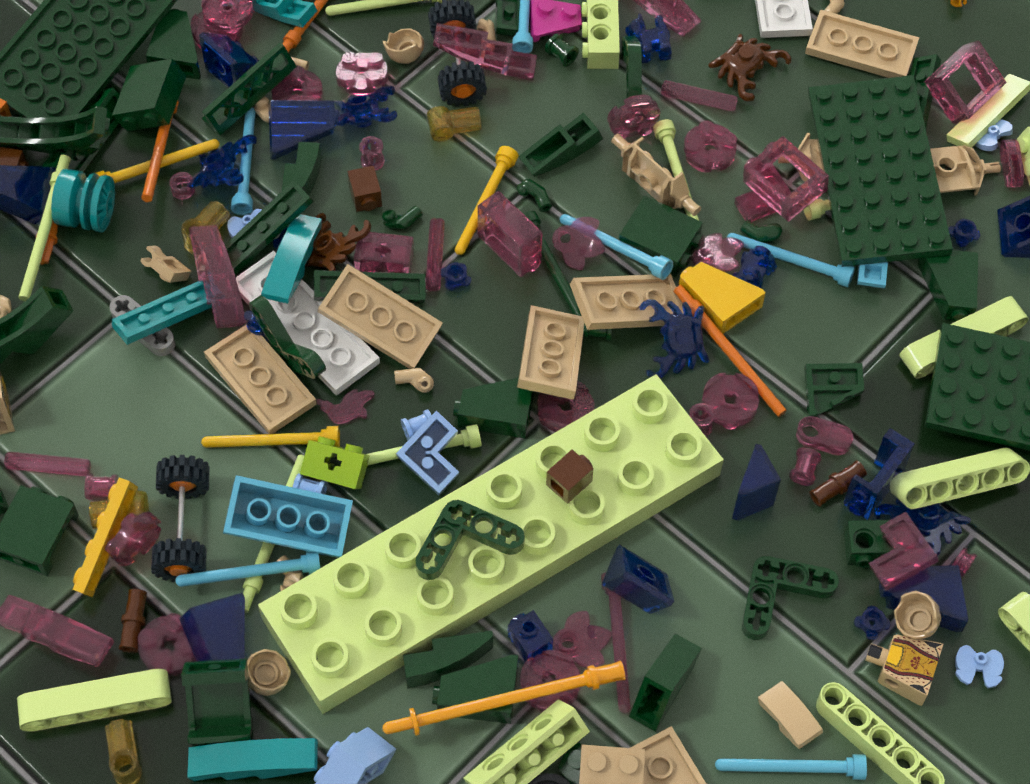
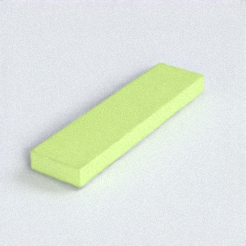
M1008 74L947 134V142L956 146L966 145L972 148L988 132L990 126L995 125L1030 91V82Z

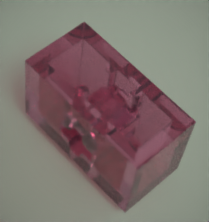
M370 232L366 238L357 242L354 266L358 271L411 273L414 256L413 237Z

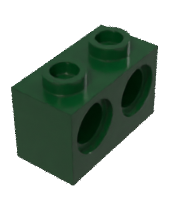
M850 520L847 522L844 531L847 565H856L859 568L886 565L887 567L894 568L907 563L911 554L907 520ZM886 542H893L898 548H892ZM857 543H865L869 548H861Z

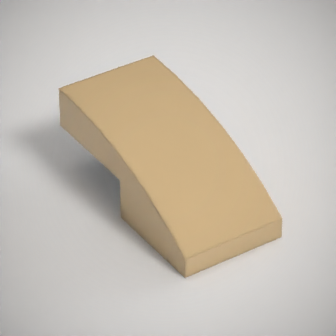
M783 681L758 697L759 705L778 722L779 730L798 749L823 733L822 727L811 712Z

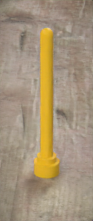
M212 139L164 155L160 168L219 148L220 143L217 139ZM151 160L110 173V171L104 173V170L96 172V174L99 176H111L115 184L147 173Z
M501 146L495 156L497 166L455 247L456 254L463 255L505 171L514 167L519 154L509 146Z
M327 426L326 429H321V432L206 436L201 440V444L205 448L308 444L309 440L318 441V437L321 436L336 440L334 446L340 447L339 426Z

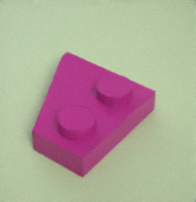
M530 0V34L533 42L539 41L540 37L546 35L552 37L556 33L563 34L579 31L582 25L580 5L553 0Z

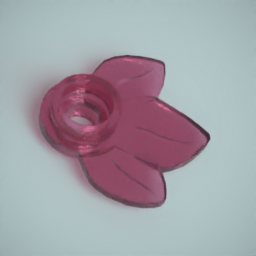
M580 217L570 226H561L554 232L553 244L558 251L562 252L564 262L570 268L583 270L585 258L596 257L605 252L603 243L594 234L600 224L599 220L592 217ZM565 234L571 236L568 243L561 242V237Z
M720 233L710 234L703 239L700 248L693 253V264L696 266L703 262L723 272L739 268V263L734 256L743 249L744 242L733 237L723 239Z
M580 611L570 615L566 620L564 629L559 630L555 634L553 649L563 658H572L581 667L587 668L590 665L599 667L605 662L600 650L607 645L612 632L600 626L589 625L588 612ZM570 641L573 643V646L566 648L562 643Z

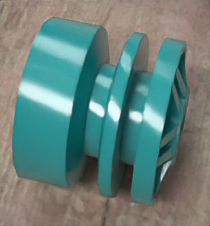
M61 170L57 176L52 194L51 211L54 223L75 228L81 223V227L84 230L93 229L95 232H104L110 223L114 208L115 184L113 178L108 175L99 176L96 173H92L86 178V174L83 171Z

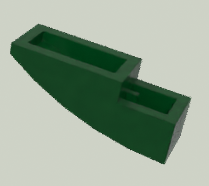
M583 112L564 128L559 124L518 157L535 177L575 159L603 140V137L597 127Z
M298 143L296 164L285 163L282 191L295 180L310 195L316 183L322 161L320 143Z
M485 631L432 639L433 651L403 655L407 689L439 681L442 675L467 668L493 648V632Z

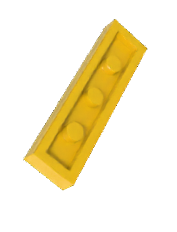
M119 477L117 484L111 487L108 494L109 503L106 510L98 517L97 532L94 539H91L86 546V558L82 567H79L74 575V587L72 590L93 598L138 489V486Z

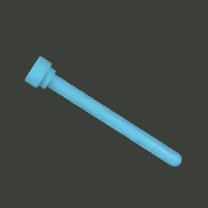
M520 0L519 27L512 42L513 51L522 55L528 54L533 50V38L529 33L530 0Z
M253 107L245 113L238 192L232 197L231 211L234 214L244 216L251 214L253 211V199L249 194L256 113Z
M567 214L560 216V222L563 225L649 267V271H651L653 276L665 280L671 273L673 268V261L663 255L652 257Z
M730 233L727 236V241L731 244L831 276L833 280L838 281V285L847 288L855 271L854 266L841 267L838 264L836 267L736 233Z
M306 551V555H300L301 558L182 574L176 577L175 582L178 586L183 587L300 570L303 573L309 572L310 575L320 569L319 554Z
M852 754V757H846V760L718 759L715 762V767L719 771L846 773V776H852L853 780H866L867 777L865 754Z

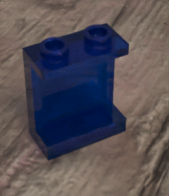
M889 428L883 436L874 462L882 469L872 482H867L858 475H854L850 482L844 500V505L847 506L850 512L867 520L870 518L890 491L889 487L892 479L897 474L904 472L915 443Z

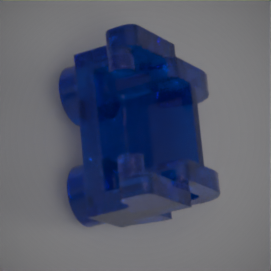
M756 246L754 249H750L749 252L745 251L741 257L742 267L740 271L734 272L732 276L762 288L764 275H770L777 268L773 254L763 246Z

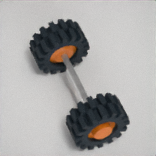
M442 0V4L436 2L435 7L431 6L430 12H428L432 37L434 39L437 38L439 42L445 39V43L449 44L450 40H453L456 62L452 63V67L447 65L444 67V70L439 72L438 85L440 97H442L443 102L447 101V104L450 106L454 103L455 107H459L460 104L468 106L469 102L476 104V99L481 101L483 95L485 96L487 93L484 70L479 64L474 66V62L470 61L466 64L465 61H461L458 39L465 41L467 40L466 36L471 37L473 35L472 32L476 31L474 7L470 5L469 1L464 2V0Z
M172 455L170 459L162 458V461H158L156 466V490L162 495L166 494V497L176 496L175 499H179L176 541H172L171 538L166 539V542L161 540L158 544H154L152 548L151 572L155 574V577H162V580L165 581L172 579V582H175L178 575L206 571L207 549H205V546L203 544L200 545L198 541L192 543V539L183 541L185 498L191 499V496L198 498L200 494L205 495L206 491L209 490L210 466H208L207 461L203 462L201 458L195 460V456L191 455L189 458H186L185 455H180L178 458Z

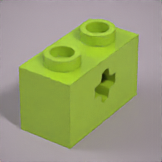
M321 436L318 437V441H308L300 471L301 475L353 489L362 488L370 455L362 453V447L346 444L345 448L334 446L336 440ZM331 457H337L339 461H342L341 466H335V464L330 463Z

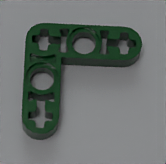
M622 36V59L626 64L627 118L636 119L642 117L641 43L636 36Z
M260 295L249 303L252 314L271 346L292 371L312 379L317 378L326 371L323 360L315 351L297 345L292 341L272 305L264 296Z
M452 500L443 508L415 560L416 572L425 580L438 578L463 535L508 555L517 554L524 547V531L518 525L467 502ZM458 510L462 511V517L458 516L456 520L452 519V513L456 514ZM470 519H471L470 527H468V526H467V520L470 521ZM481 521H487L492 525V530L488 533H480L476 530L475 526ZM498 528H501V535L498 534L497 539H494ZM448 534L452 541L446 546H440L434 541L437 535ZM511 535H515L516 541H512L511 544H507L506 538H510ZM434 551L436 553L434 559L435 567L430 566L428 570L424 569L423 562L429 563Z
M770 556L759 557L753 565L742 622L744 635L752 640H760L767 635L771 624L777 589L818 598H829L837 590L839 584L837 574L833 570ZM763 566L769 567L770 573L768 576L762 575ZM779 569H784L781 580L777 579ZM791 571H797L802 574L803 581L801 583H792L788 580L787 574ZM809 575H813L811 586L807 585ZM822 578L828 579L827 583L829 585L827 588H822ZM758 591L764 592L768 595L769 601L766 604H758L754 601L753 594ZM756 612L761 613L759 630H754L752 625Z

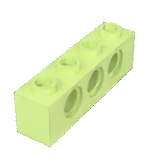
M586 0V2H582L581 14L582 18H586V22H582V38H587V42L582 44V58H587V69H618L620 55L618 0Z
M558 699L468 773L464 780L467 784H528L590 731L576 709Z

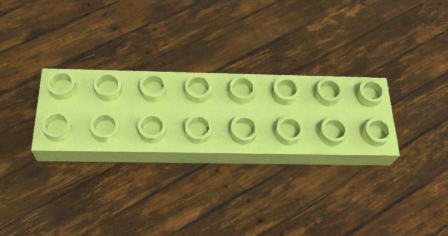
M657 374L261 602L258 604L261 619L319 710L324 714L404 666L403 655L431 650L432 639L456 635L717 478L721 474L724 459ZM573 449L579 456L584 455L590 460L594 468L593 479L585 489L567 504L546 485L547 471ZM452 500L467 502L518 525L524 531V547L517 554L508 555L463 535L438 578L425 580L416 572V557L443 508ZM458 510L456 514L452 513V519L454 520L458 516L462 517V511ZM470 519V521L467 520V526H468V527H470L471 519ZM481 521L475 528L480 533H488L492 530V525L487 521ZM498 528L494 539H497L498 534L501 535V528ZM443 533L437 535L434 541L440 546H446L452 541V538L448 534ZM511 535L510 538H506V543L511 544L512 541H516V536ZM434 551L430 562H423L424 569L428 570L430 566L435 567L434 559L436 553Z

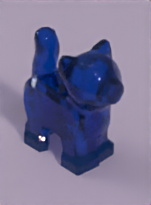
M638 13L636 19L631 20L629 25L625 27V34L627 36H636L641 43L642 63L650 62V55L654 51L659 52L660 61L671 59L670 32L663 22L662 15L656 16L654 21L656 27L646 30V24L640 13Z

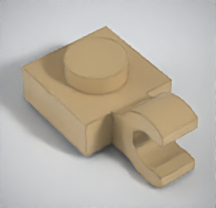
M147 246L146 249L152 254V259L149 257L141 258L140 261L144 266L153 268L159 273V277L169 283L188 280L191 270L173 256L167 257L158 246Z

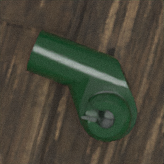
M524 179L522 183L517 185V191L522 197H527L531 194L535 198L540 212H546L552 208L546 189L531 179Z
M413 206L404 215H396L394 210L388 209L383 212L382 220L383 224L389 229L405 230L419 220L423 213L417 206Z
M749 220L745 221L740 229L742 233L751 239L763 243L779 239L783 232L782 227L777 223L758 227Z

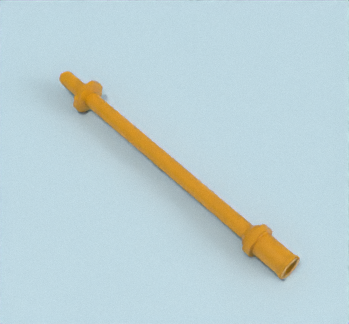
M621 660L599 667L590 665L580 675L416 715L414 708H410L409 717L386 722L382 730L385 734H393L413 729L415 736L420 735L419 727L583 686L596 690L599 689L600 685L626 680L624 667Z

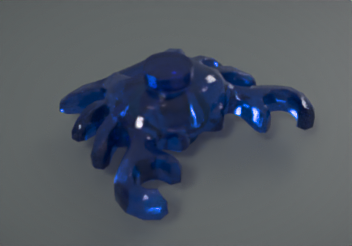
M381 87L370 95L369 92H364L357 97L352 95L348 98L347 103L336 100L335 105L342 114L335 121V124L338 126L350 124L351 126L367 127L373 123V120L383 123L395 120L397 118L396 111L389 113L388 107L383 109L378 107L379 102L388 100V95H394L395 87Z
M243 136L234 144L229 141L220 149L210 151L207 157L205 153L198 155L202 166L201 170L195 174L187 184V187L195 188L200 185L202 188H205L208 184H211L213 187L224 183L229 186L241 184L244 181V176L240 174L238 168H234L235 156L247 153L246 146L256 144V136Z
M648 299L641 303L639 306L640 310H645L648 306H652L655 310L654 315L649 317V322L658 320L665 322L660 331L664 335L662 349L666 350L668 355L666 357H653V361L660 364V370L657 373H654L652 370H646V375L649 378L655 374L659 378H663L676 360L678 363L674 368V373H679L684 368L687 359L689 369H694L697 353L703 362L708 363L710 361L704 348L701 321L704 306L701 305L697 308L693 318L691 308L687 302L682 304L684 314L672 301H668L667 306L672 310L673 314L667 312L656 300Z
M896 499L898 505L881 504L874 510V518L876 520H879L882 514L891 515L890 520H898L905 517L908 525L924 537L919 540L920 547L932 548L930 551L924 550L922 552V556L925 559H933L940 554V538L944 537L947 544L952 543L951 532L957 535L961 534L962 529L959 525L968 524L971 521V518L960 515L954 511L948 512L939 503L910 509L900 500Z

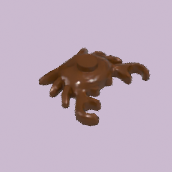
M739 34L736 42L723 55L710 62L708 66L709 68H716L723 65L719 70L718 78L721 79L728 73V87L732 88L733 79H736L739 97L745 101H754L755 95L747 93L745 90L756 89V84L746 78H753L754 73L758 69L763 68V61H767L776 68L778 65L777 58H784L786 64L789 65L791 63V56L784 50L768 51L771 49L770 45L766 43L757 44L758 40L756 38L743 42V35Z
M324 213L318 214L316 217L321 218L323 224L314 240L313 252L305 267L313 266L336 271L335 265L346 261L347 255L352 254L356 249V242L363 240L369 235L371 223L368 220L363 222L364 227L360 231H358L355 225H352L345 236L342 232L332 233L329 230L331 224L328 220L326 221V215Z

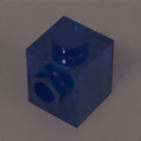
M534 610L527 614L520 613L516 615L508 624V638L526 665L552 651L553 638Z

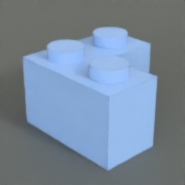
M436 411L396 453V456L439 496L459 475V471L439 454L457 435L458 430Z
M369 727L358 733L353 732L346 740L335 742L327 753L329 759L326 765L321 767L314 777L315 784H367L384 773L396 748Z

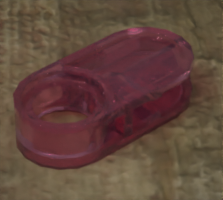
M1017 139L1002 140L1000 144V160L1005 186L1022 187L1024 169L1019 142Z
M813 416L801 419L796 430L797 440L801 444L834 455L847 453L853 442V434L848 427ZM806 426H812L816 428L818 435L808 437L803 433L802 429Z

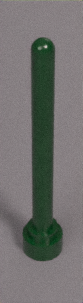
M535 211L525 212L517 219L521 231L531 236L572 314L582 316L572 289L540 232V218Z

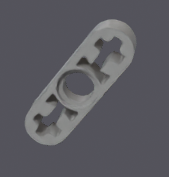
M121 295L111 301L110 311L112 317L116 318L126 313L123 310L119 311L120 307L123 309L128 307V310L132 311L141 306L131 297ZM167 327L155 332L156 337L161 341L166 339V344H157L156 338L153 336L154 333L138 340L157 356L169 355L175 348L173 334Z

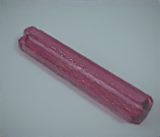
M667 80L663 82L661 87V95L728 111H735L738 97Z
M432 218L430 220L425 283L428 291H438L441 287L445 221L442 218Z
M7 452L4 459V465L7 469L88 476L91 470L90 460L82 458Z

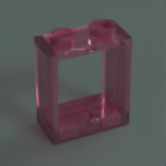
M979 40L962 45L924 81L931 95L936 98L944 110V114L950 119L952 124L970 119L1007 83ZM963 63L982 90L967 105L948 79Z
M784 136L776 142L769 143L756 158H750L744 165L743 182L788 222L828 190L829 175ZM781 156L786 158L808 178L806 182L787 197L760 174Z
M499 191L478 205V237L520 277L527 272L535 271L541 264L542 231Z

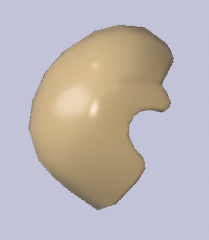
M411 28L400 29L395 33L390 32L387 42L383 41V45L391 60L400 64H409L421 55L424 48V39L419 32Z
M919 591L903 594L899 605L894 610L896 625L899 631L904 636L915 640L932 636L937 631L941 622L939 605L931 596Z
M263 649L248 658L249 688L259 695L270 696L284 689L288 683L291 669L281 654L274 650Z

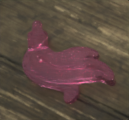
M355 389L348 392L340 404L333 405L328 400L323 401L321 399H317L316 402L332 422L343 424L356 417L366 419L367 411L362 406L368 400L373 399L375 393L372 390H364L358 393V390Z

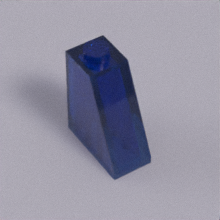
M270 100L268 107L270 159H277L297 150L299 142H315L333 134L336 125L340 123L339 109H335V102Z
M0 165V210L36 225L42 219L51 189L49 182L52 173L56 172V168Z
M959 565L887 568L884 578L880 579V596L885 597L887 608L895 610L903 594L919 591L931 596L939 605L941 613L940 627L954 632H963L969 620Z
M243 592L191 607L179 619L196 661L245 659V597Z

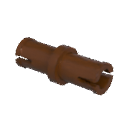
M856 460L839 473H832L827 481L809 492L811 499L820 507L837 494L843 495L848 491L849 486L867 475L864 466Z
M130 589L128 591L126 611L121 617V623L123 624L119 650L138 652L141 627H144L146 622L143 615L147 592L144 590Z

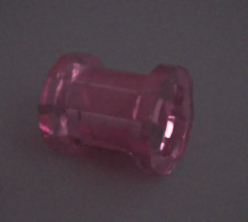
M374 136L363 138L359 145L362 154L361 165L363 167L374 165L375 171H377L384 165V155L381 153L383 151V142Z
M703 403L692 406L689 416L699 429L702 428V433L707 437L712 432V423L715 417L714 410L711 406Z
M799 448L796 452L797 462L795 468L790 471L789 477L797 484L809 486L815 482L814 472L816 465L821 462V454L814 449Z
M88 473L85 478V498L92 500L93 497H108L111 487L117 484L118 475L94 477L93 474Z

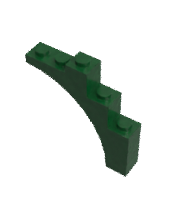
M96 106L79 114L62 117L21 118L0 116V147L18 150L26 149L47 154H54L59 149L92 155L103 146L104 134H107L110 119L106 117L107 108Z
M41 286L24 303L0 318V365L12 351L34 355L72 314L73 309L63 290Z

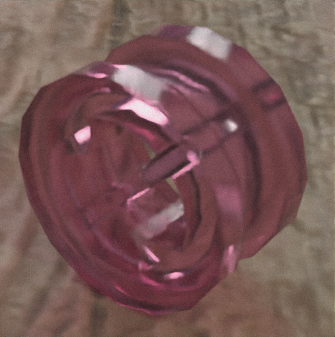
M179 172L171 177L170 187L174 197L177 199H187L194 194V179L189 173Z
M964 547L950 570H957L960 572V576L964 577L977 555L975 553L968 554L967 548Z

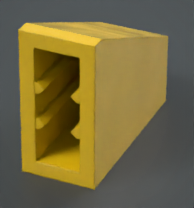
M703 262L694 267L686 268L681 273L679 285H683L694 300L698 299L705 307L704 312L723 334L763 307L766 293L763 289Z

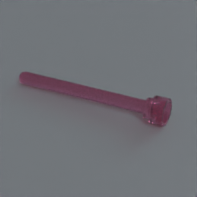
M610 571L601 575V584L605 594L609 596L614 663L621 660L626 680L616 681L618 708L621 713L626 714L630 711L631 705L620 595L626 586L625 574L620 571Z

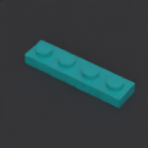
M207 277L113 318L112 327L128 345L222 303L223 294Z

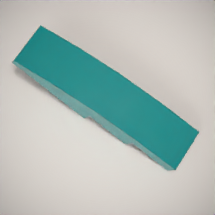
M234 0L262 15L302 28L317 12L314 3L302 0Z
M300 214L290 223L277 250L261 295L266 299L289 303L305 274V264L313 252L314 240L322 226L321 218Z
M316 738L263 739L189 747L187 778L192 781L216 777L232 780L250 776L266 779L317 770L318 740Z

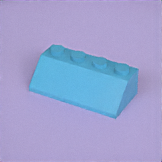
M236 475L223 534L339 558L343 553L353 500Z

